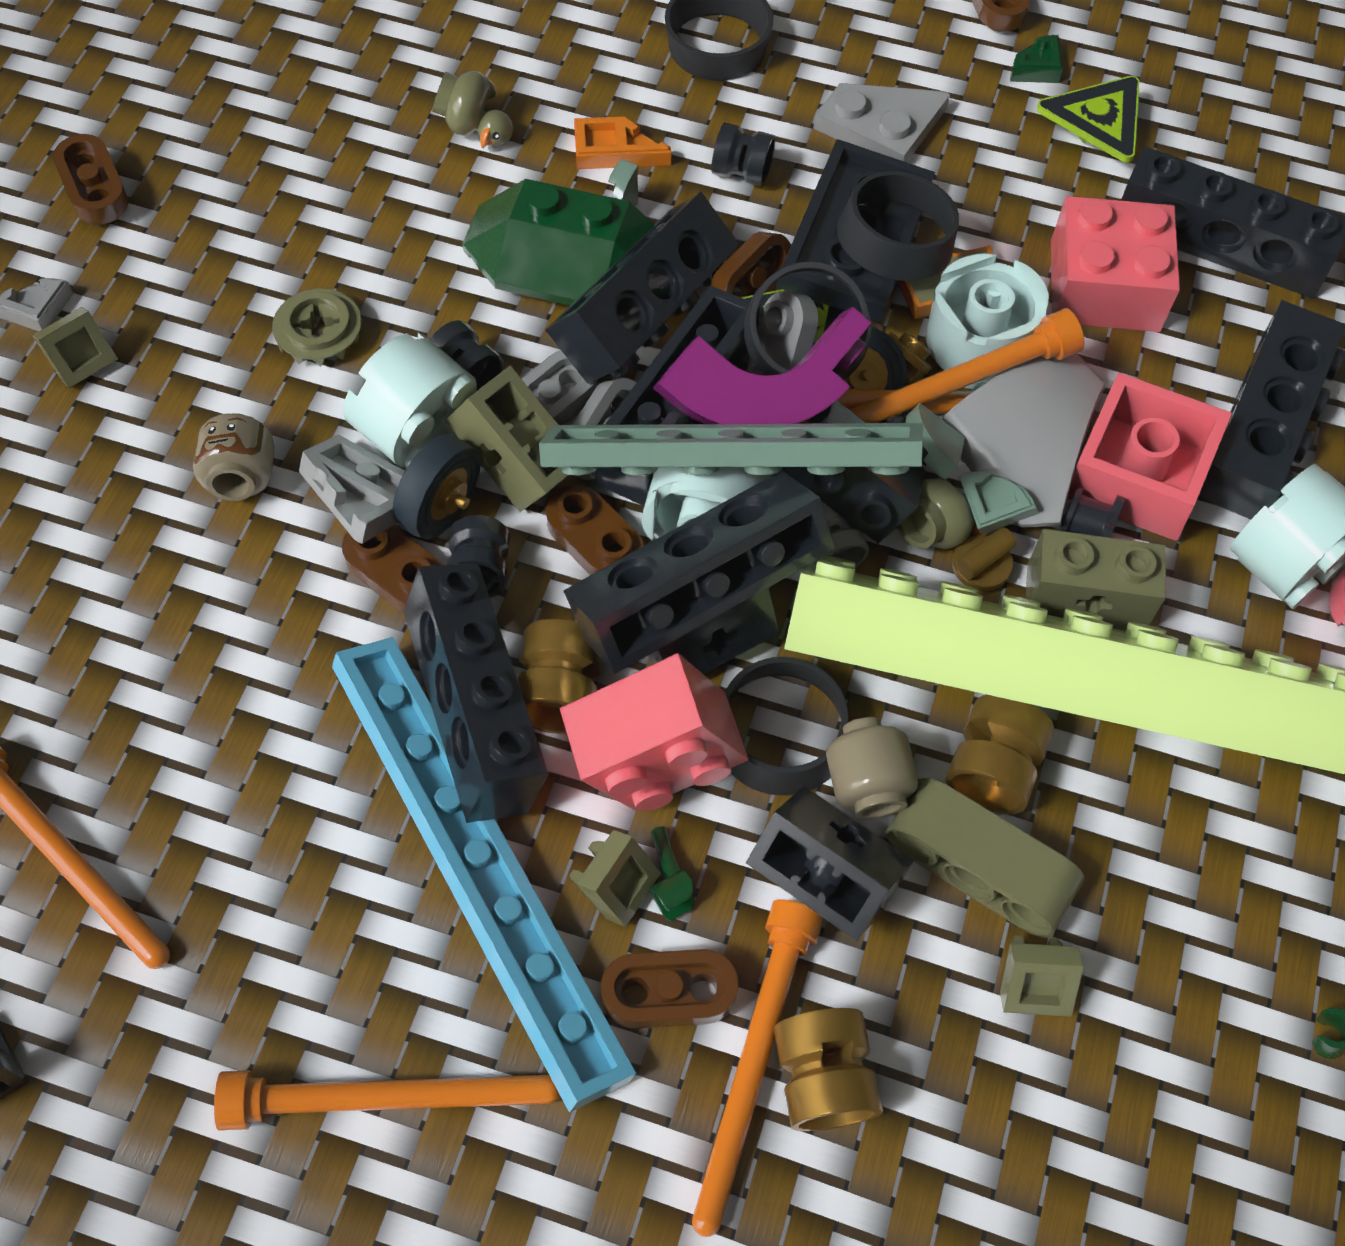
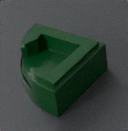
M1059 35L1039 37L1035 39L1033 45L1021 52L1019 51L1013 62L1010 82L1059 83L1063 72Z

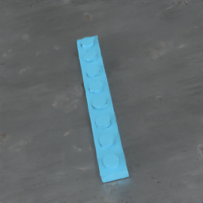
M390 637L336 652L332 665L334 672L568 1111L571 1112L627 1085L636 1072L495 819L466 823L432 706L394 638Z

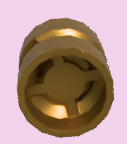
M563 619L539 620L529 624L524 630L519 662L527 670L521 672L517 680L533 728L546 733L567 734L560 708L597 691L594 681L600 676L602 659L584 640L577 622Z
M988 694L978 697L963 732L965 741L959 744L946 775L945 781L947 785L991 812L1011 815L1023 812L1027 807L1038 776L1035 766H1039L1043 761L1054 732L1052 720L1044 711L1032 704Z
M854 1008L816 1010L784 1019L774 1026L780 1068L791 1072L793 1075V1079L784 1088L791 1129L796 1131H818L840 1128L872 1120L883 1113L875 1072L863 1067L862 1060L871 1051L862 1011ZM823 1061H826L827 1067H822Z

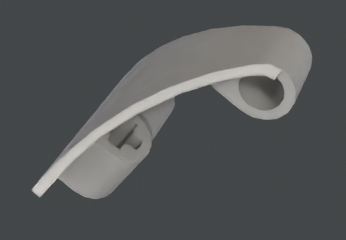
M1078 354L1062 360H1056L1054 357L1045 359L1039 356L992 378L955 405L942 420L965 437L960 460L971 472L983 471L1006 478L1020 485L1029 493L1039 514L1018 521L1017 523L1021 527L1061 525L1080 451L1102 392L1105 391L1106 383Z

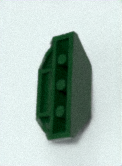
M524 179L478 206L462 246L465 254L472 258L478 269L495 289L570 306L654 224L630 201Z

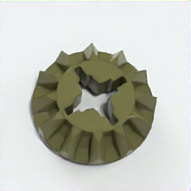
M324 288L309 289L291 296L278 308L272 322L273 335L281 353H289L298 365L309 359L314 360L320 367L324 359L336 356L343 360L345 350L349 346L359 345V332L363 328L361 314L355 302L339 291ZM317 316H321L322 322L325 323L326 327L323 329V335L315 338V336H312L311 331L314 329V324L317 323Z

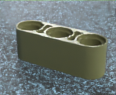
M921 778L918 781L917 790L906 799L907 807L896 814L885 831L889 843L912 858L918 865L1019 928L1039 937L1049 938L1054 936L1084 884L1085 876L1078 866L1062 854L950 786L931 778Z

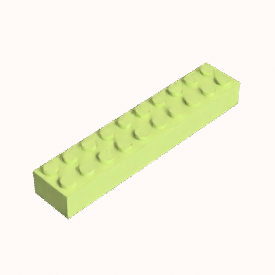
M831 556L821 557L817 561V565L809 564L801 572L784 647L786 650L1345 774V668L1319 663L1317 672L1313 673L1311 672V667L1294 663V658L1259 649H1255L1253 658L1248 659L1244 658L1245 653L1230 649V644L1210 638L1191 636L1189 645L1179 644L1178 638L1166 635V630L1154 626L1128 622L1126 632L1112 629L1113 624L1104 622L1102 616L1081 610L1066 608L1064 617L1060 618L1047 615L1048 610L1040 608L1041 603L1021 597L1003 595L1002 604L1000 605L982 601L983 596L978 594V589L961 584L942 582L940 591L918 587L917 576L901 571L881 568L878 578L855 573V562Z

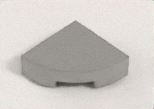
M55 278L39 279L41 284L29 286L16 292L12 287L0 294V318L36 331H41L53 323L74 293L68 281Z

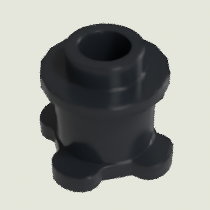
M1077 487L1074 497L1068 495L1061 525L1050 526L1063 532L1110 538L1126 498L1117 495L1113 505H1109L1082 495L1083 488Z

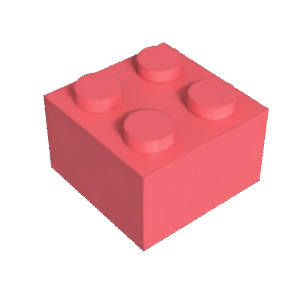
M1065 196L1051 238L1052 313L1068 308L1075 314L1080 325L1161 332L1180 290L1174 205Z
M1118 372L1079 458L1068 495L1074 497L1077 487L1083 488L1082 495L1109 505H1113L1117 495L1122 496L1126 499L1119 514V520L1178 541L1196 503L1232 412Z
M678 653L560 708L581 781L634 811H651L661 808L672 801V794L694 784L706 786L717 783L731 774L732 767L749 760L726 693Z

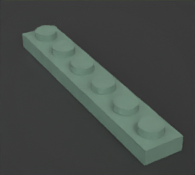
M923 423L553 425L539 442L541 467H560L561 472L567 475L589 474L595 472L598 467H621V472L628 475L650 474L656 472L658 467H682V471L690 475L712 474L719 471L720 467H744L746 473L753 475L775 474L780 472L782 467H807L808 472L817 475L838 474L843 472L845 467H871V471L877 474L897 475L909 471V467H922Z

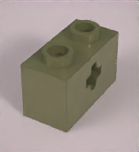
M511 366L507 367L466 399L445 420L459 439L473 446L479 452L481 466L519 512L537 501L568 476L561 472L560 467H541L539 442L553 425L558 424Z
M1043 529L1027 564L1026 599L1041 603L1040 608L1048 610L1047 615L1063 618L1065 609L1069 608L1100 615L1103 617L1104 622L1113 624V629L1126 630L1128 622L1150 625L1166 599V545Z

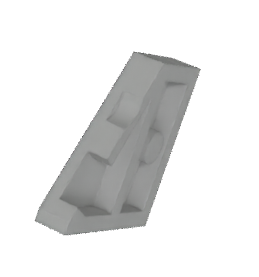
M839 83L815 113L813 129L834 139H840L908 162L947 110L950 94L944 91Z
M339 434L303 451L299 473L354 540L363 544L397 524L392 513L393 501L400 479L405 472L403 469Z

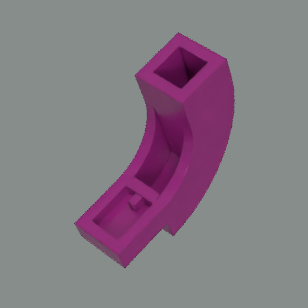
M854 307L842 312L795 367L786 373L769 376L756 375L737 368L698 336L688 345L653 388L681 412L704 424H796L828 408L850 387L832 370L836 366L841 371H844L858 357L866 346V343L859 337L869 327L871 322Z

